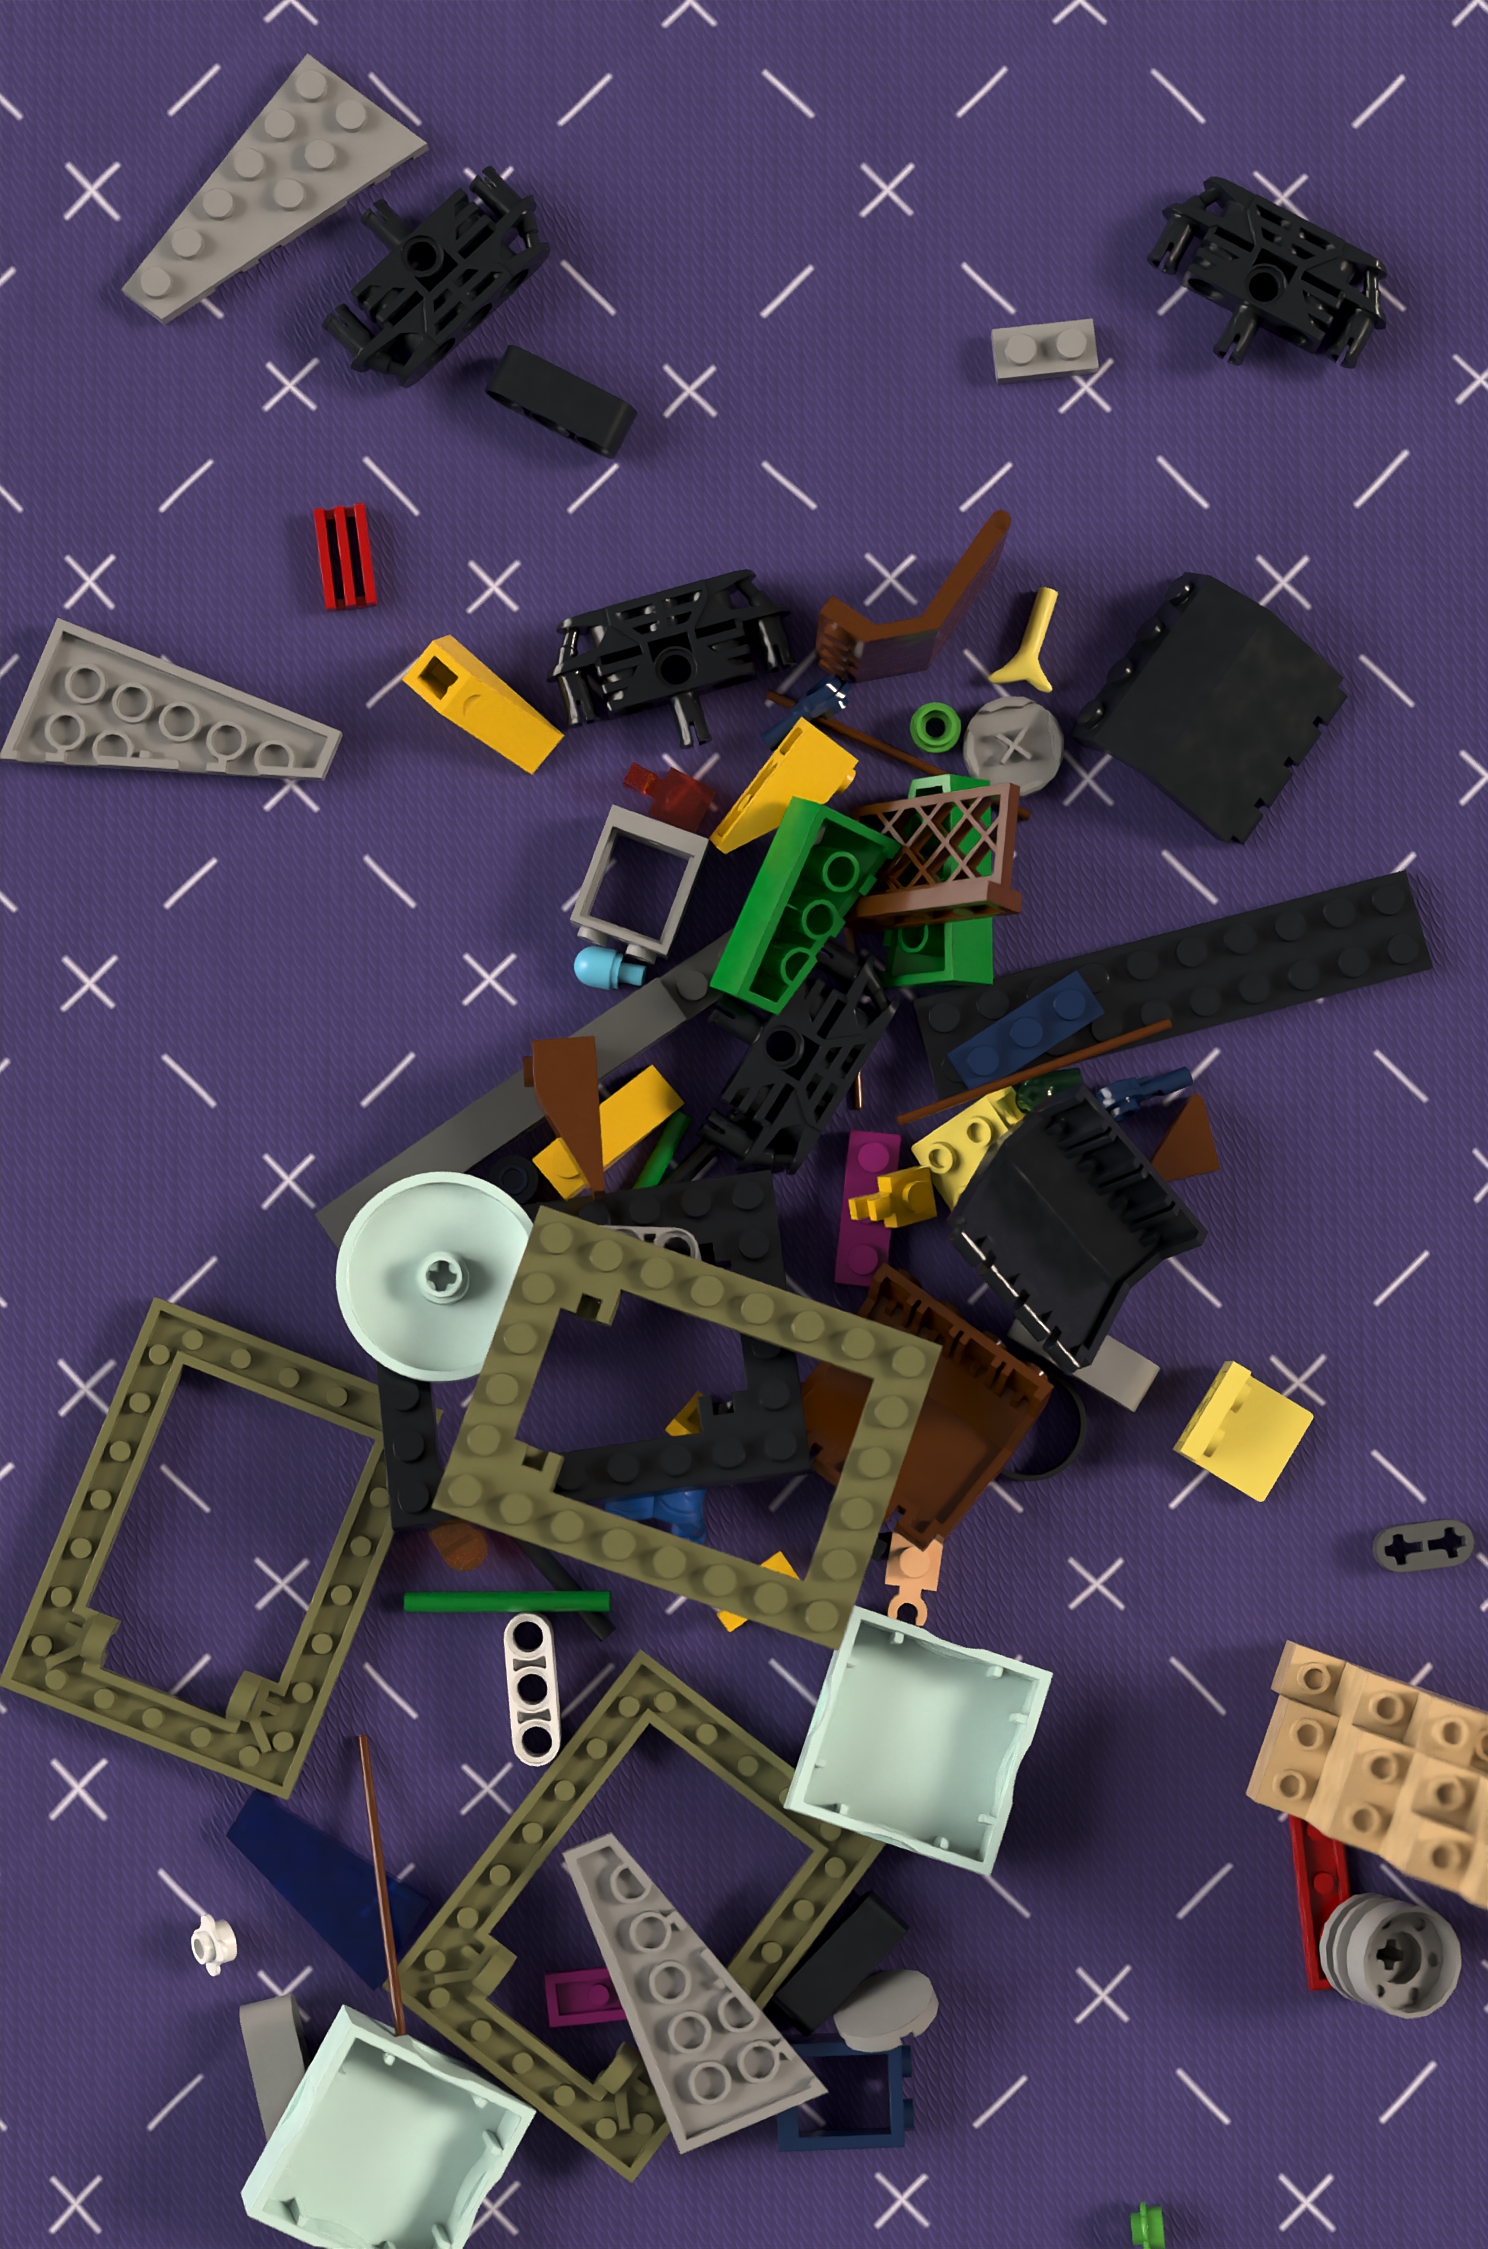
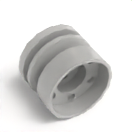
M1373 1892L1354 1895L1338 1905L1324 1925L1319 1944L1321 1967L1330 1985L1342 1996L1406 2019L1427 2016L1444 2005L1456 1988L1462 1966L1460 1943L1451 1924L1436 1911Z

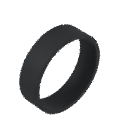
M1042 1368L1040 1369L1047 1377L1061 1385L1072 1399L1078 1418L1077 1435L1068 1455L1055 1467L1045 1472L1026 1475L1013 1473L1004 1468L1000 1472L1016 1480L1039 1481L1062 1472L1077 1457L1086 1436V1413L1078 1393L1064 1378Z

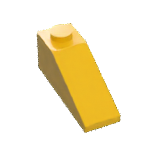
M801 716L709 839L720 851L726 854L779 827L792 796L820 804L828 802L834 793L840 795L851 784L856 774L853 768L859 760Z
M653 1065L649 1066L599 1105L604 1172L671 1117L676 1110L678 1111L685 1105L684 1101ZM558 1138L532 1159L566 1201L574 1198L586 1188L584 1181Z

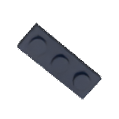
M1075 970L958 1046L946 1056L968 1090L1010 1076L1102 1016L1105 1012L1079 972Z

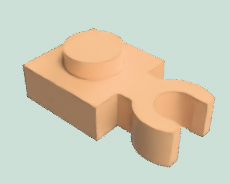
M891 1531L884 1583L899 1586L898 1594L888 1604V1617L897 1620L898 1608L904 1603H911L917 1610L915 1624L918 1626L924 1625L927 1618V1608L921 1599L922 1589L937 1591L943 1545L935 1539L922 1552L897 1532Z

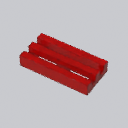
M357 503L354 504V507L346 508L344 505L334 506V509L324 510V508L313 509L327 612L378 606L365 504ZM356 519L365 596L356 597L346 522V520ZM327 522H336L345 594L344 599H336Z

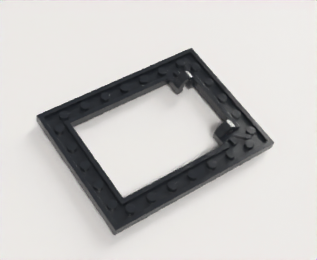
M771 1169L605 1193V1200L595 1201L592 1195L570 1198L567 1201L561 1199L519 1205L533 1225L540 1205L597 1225L684 1229L693 1235L697 1241L699 1251L713 1249L714 1252L701 1255L702 1262L727 1270L728 1266H731L733 1273L788 1291ZM678 1248L679 1254L690 1257V1252L686 1249ZM740 1333L747 1390L732 1392L733 1400L726 1403H714L711 1395L698 1397L697 1406L701 1433L555 1453L563 1456L564 1460L552 1493L586 1505H596L812 1474L796 1353ZM376 1360L391 1528L397 1533L470 1522L432 1508L446 1470L441 1469L433 1382H425L403 1376Z

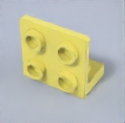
M1012 1086L987 1094L911 1147V1151L920 1165L930 1167L932 1183L951 1211L954 1209L988 1148L1029 1113Z
M1225 1361L1172 1450L1254 1500L1263 1502L1313 1420V1414L1250 1376L1252 1372L1234 1361Z

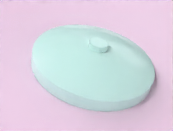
M428 1172L402 1179L388 1186L374 1196L359 1211L350 1224L340 1247L336 1268V1290L339 1305L348 1328L359 1344L374 1359L403 1376L434 1383L458 1382L478 1377L533 1228V1223L519 1204L507 1193L495 1185L471 1175L457 1172Z

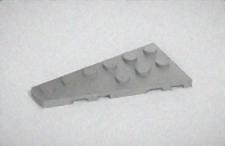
M307 53L123 286L122 291L125 296L165 325L214 293L215 287L242 270L244 273L259 263V258L277 246L281 245L283 247L345 206L349 198L372 183L375 185L391 175L390 171L411 157L416 159L428 151V145L424 140Z
M57 618L0 753V760L2 762L324 781L343 734L340 730Z
M612 1832L562 1852L680 2154L828 2092L827 2088Z

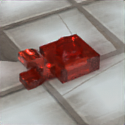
M634 762L623 781L624 787L654 801L648 812L649 816L693 834L696 833L717 791L672 767L664 781Z

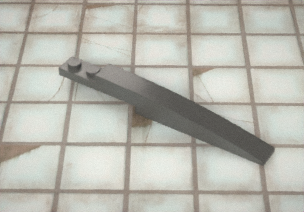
M734 928L662 977H656L568 1037L595 1036L598 1085L602 1080L717 1003L724 992L709 985ZM523 1068L316 1212L314 1215L340 1251L344 1236L359 1211L374 1196L388 1186L402 1179L428 1172L468 1174L545 1122L547 1119L536 1102L535 1087H524Z

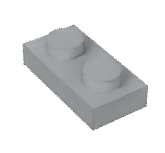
M1093 318L992 329L991 340L997 384L1096 374L1098 371Z

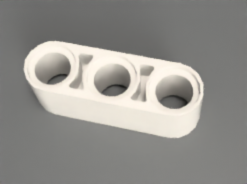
M521 1612L509 1622L504 1634L512 1743L515 1754L522 1762L530 1766H541L549 1763L556 1756L562 1741L554 1633L551 1622L545 1615L539 1612ZM529 1621L541 1628L543 1642L539 1647L525 1649L516 1642L515 1629L520 1623ZM528 1674L541 1676L548 1687L547 1695L539 1701L525 1699L519 1690V1681L522 1677ZM534 1726L546 1729L551 1735V1748L543 1753H533L528 1750L523 1740L524 1732Z

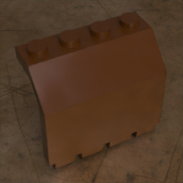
M998 510L991 515L921 617L876 625L831 595L819 615L815 656L821 659L818 663L819 667L829 675L836 674L840 681H844L848 677L855 683L927 670L995 571L1011 526L1012 519L1010 514L1004 510Z
M884 1262L872 1277L868 1297L856 1316L942 1345L883 1519V1523L886 1524L896 1511L903 1516L893 1530L924 1552L934 1539L942 1545L946 1542L1010 1461L1047 1405L1054 1385L1048 1382L1047 1375L1038 1366L1029 1361L1021 1362L1008 1353L1005 1345L997 1336L986 1330L978 1331L964 1321L962 1313L953 1304L943 1299L937 1301L923 1291L920 1282L912 1274L903 1269L895 1270ZM820 1362L801 1385L809 1452L813 1449L819 1452L811 1463V1467L815 1472L837 1487L873 1380Z

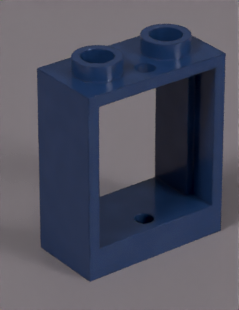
M839 2033L810 2034L807 2037H804L802 2034L782 2035L800 2057L887 2054L890 2127L799 2131L798 2105L777 2113L778 2152L905 2147L904 2131H914L913 2098L903 2099L902 2078L912 2077L910 2045H899L892 2050L870 2053L853 2050L847 2046L844 2038H841Z

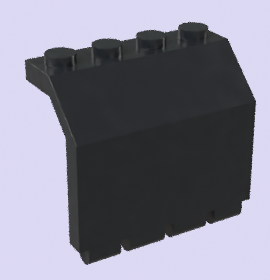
M1184 572L1182 576L1175 579L1169 585L1165 592V600L1155 615L1140 626L1136 633V641L1125 657L1111 667L1106 677L1107 682L1096 698L1088 702L1081 709L1077 717L1078 723L1069 736L1082 747L1107 753L1142 774L1217 840L1228 843L1232 839L1236 843L1244 845L1264 817L1262 812L1254 806L1256 802L1266 808L1271 807L1293 776L1292 772L1283 765L1284 762L1287 761L1295 767L1300 766L1322 734L1312 724L1313 721L1316 720L1318 723L1328 726L1348 696L1338 687L1344 678L1272 611L1211 575Z
M1083 1082L1042 1100L988 1148L946 1221L952 1228L948 1236L949 1242L971 1267L982 1263L977 1272L978 1275L1005 1305L1014 1301L1010 1309L1011 1313L1037 1342L1046 1339L1043 1349L1066 1375L1092 1365L1126 1296L1135 1284L1163 1260L1202 1246L1208 1234L1207 1229Z

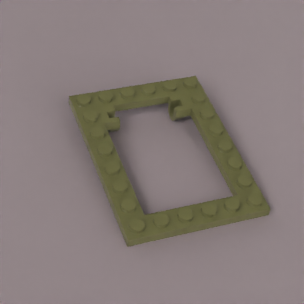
M540 1205L432 1508L839 1651L942 1345ZM624 1292L873 1380L805 1581L552 1493L564 1457L531 1447L527 1443L515 1440V1436L560 1310H564L580 1319L611 1327ZM585 1296L594 1298V1299L599 1300V1301L592 1300V1299L587 1298V1297H585Z
M154 1297L1 1675L0 1686L289 1800L396 1534L391 1528L378 1384L162 1298ZM186 1365L375 1439L279 1683L244 1670L229 1701L226 1716L104 1668L103 1666L109 1653L105 1651L110 1637L117 1633L121 1620L88 1608ZM435 1407L438 1428L444 1410ZM255 1696H256V1699H255V1701H254V1704H253V1706H252V1709H250V1708H251V1705H252V1702H253V1700H254V1698H255Z
M642 1649L638 1650L397 1965L401 1998L405 2006L631 2183H633L671 2132L641 2053L623 2041L609 2067L606 2070L602 2069L596 2079L592 2081L487 1999V1996L501 1982L517 1958L515 1954L490 1936V1931L649 1723L813 1850L725 1967L760 2010L764 2008L887 1844L783 1808L796 1769ZM387 1978L382 1988L390 1993L389 1980Z

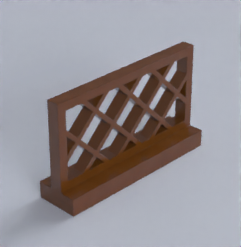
M1009 782L853 807V820L869 827L870 820L880 819L886 826L881 834L893 840L896 839L897 842L903 844L901 846L903 849L888 867L885 863L882 864L877 871L880 874V878L865 897L861 895L858 897L844 916L843 920L846 921L844 927L865 934L1020 914L1022 893L1011 889L1020 786ZM1000 800L999 816L988 828L981 819V816L993 801ZM958 806L964 815L948 834L941 823L950 811ZM915 813H919L925 821L909 840L902 829ZM974 826L982 837L966 856L958 845ZM935 833L942 843L926 862L919 851L931 835ZM992 849L995 853L994 873L991 876L982 877L976 867ZM952 855L959 866L946 882H942L936 873ZM913 861L920 871L909 885L903 888L897 878L908 864Z

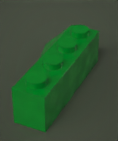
M955 774L914 779L910 783L908 799L990 786V781ZM991 805L981 816V819L988 828L991 826ZM958 806L954 807L941 823L948 834L964 815ZM915 813L902 830L909 840L925 821L919 813ZM973 826L958 846L967 856L982 836ZM935 833L931 835L919 851L926 862L942 843ZM991 850L976 867L982 877L992 875ZM952 855L936 873L942 882H946L959 866ZM911 861L897 880L905 888L920 870ZM992 917L885 931L883 946L889 947L885 971L878 970L877 975L883 984V989H956L967 986L993 985Z
M792 796L709 986L748 1004L779 1015L817 963L815 957L829 937L835 938L846 923L843 920L844 916L860 895L866 896L877 881L874 875L887 858L893 859L903 844L820 803Z

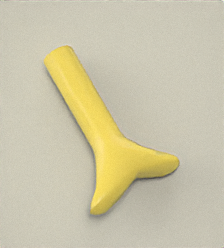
M1039 587L1020 649L1002 669L988 677L992 683H1012L1027 680L1039 691L1046 693L1052 691V686L1040 667L1038 655L1058 597V592L1050 588Z

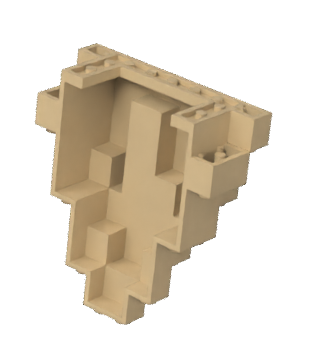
M1287 1640L1270 1688L1280 1695L1246 1795L1257 1803L1305 1819L1330 1838L1378 1854L1407 1875L1458 1892L1472 1903L1488 1908V1711Z

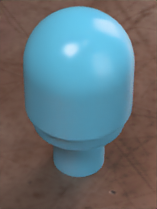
M590 946L580 951L574 962V971L577 978L583 984L605 990L619 989L622 982L643 986L646 977V966L627 963L626 955L619 953V950Z

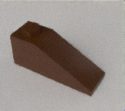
M595 1036L532 1040L533 1056H523L524 1087H535L538 1106L595 1201L605 1200Z

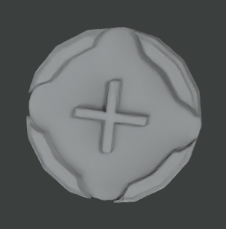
M1004 696L985 704L971 719L963 737V760L970 777L989 780L990 785L1011 782L1020 786L1019 799L1040 792L1055 777L1064 757V736L1057 719L1041 705L1026 697Z
M897 1969L884 1971L864 1979L835 2009L833 2017L841 2038H844L847 2046L853 2050L874 2053L897 2048V2046L902 2045L900 2038L910 2032L913 2033L914 2038L923 2033L936 2017L939 2002L927 1976L915 1970Z

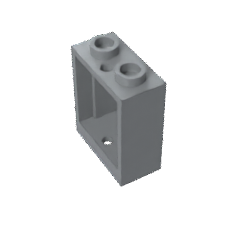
M612 804L570 917L571 925L579 928L577 937L606 947L608 939L628 946L625 952L626 955L646 963L654 964L656 957L668 961L707 855L709 839ZM618 836L688 860L660 940L590 916Z

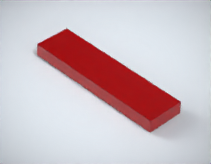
M1288 1814L1308 1989L1310 1991L1333 1989L1321 1967L1319 1944L1328 1918L1338 1905L1351 1897L1345 1843L1324 1835L1305 1819Z

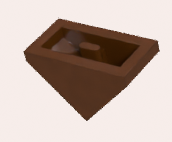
M1196 1093L1187 1097L1148 1160L1167 1183L1220 1170L1204 1098Z

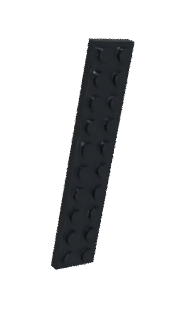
M1406 870L993 978V985L959 987L914 999L911 1003L937 1099L941 1100L968 1091V1088L946 1056L949 1052L1075 970L1079 972L1105 1013L1013 1074L1167 1018L1170 1019L1172 1024L1170 1029L1073 1064L1428 971L1433 966Z

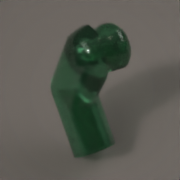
M1080 1069L1054 1070L1026 1080L1015 1096L1017 1108L1022 1113L1028 1114L1045 1098L1082 1083Z

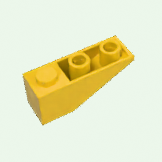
M451 635L433 640L402 678L409 687L440 714L530 774H533L565 736Z

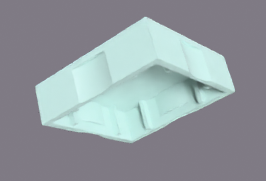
M854 1606L839 1651L834 1650L783 1808L980 1875L990 1876L1013 1804V1788L1021 1760L1032 1743L1053 1673L984 1649L965 1648L939 1639L923 1628Z
M343 2004L241 2191L247 2215L310 2245L328 2249H463L470 2236L475 2215L482 2201L494 2184L501 2178L536 2110L533 2105L498 2078L407 2034L396 2037L394 2028Z

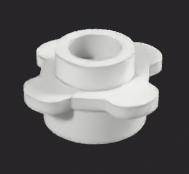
M209 1914L201 1916V1926L199 1929L194 1930L192 1936V1950L197 1961L200 1964H206L208 1973L211 1976H216L220 1974L221 1964L235 1959L237 1954L236 1939L232 1928L225 1920L221 1919L214 1922V1919Z

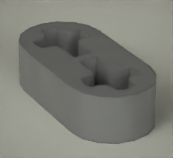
M1442 1518L1397 1524L1385 1527L1376 1534L1372 1552L1378 1564L1392 1572L1405 1573L1443 1568L1464 1563L1472 1554L1474 1538L1471 1530L1464 1523L1454 1519ZM1448 1527L1451 1534L1461 1537V1545L1454 1546L1453 1555L1449 1557L1444 1549L1428 1548V1540L1443 1538L1444 1529ZM1396 1534L1399 1535L1400 1541L1407 1543L1418 1542L1419 1548L1418 1551L1403 1553L1402 1562L1398 1564L1395 1557L1385 1554V1546L1393 1544V1535Z

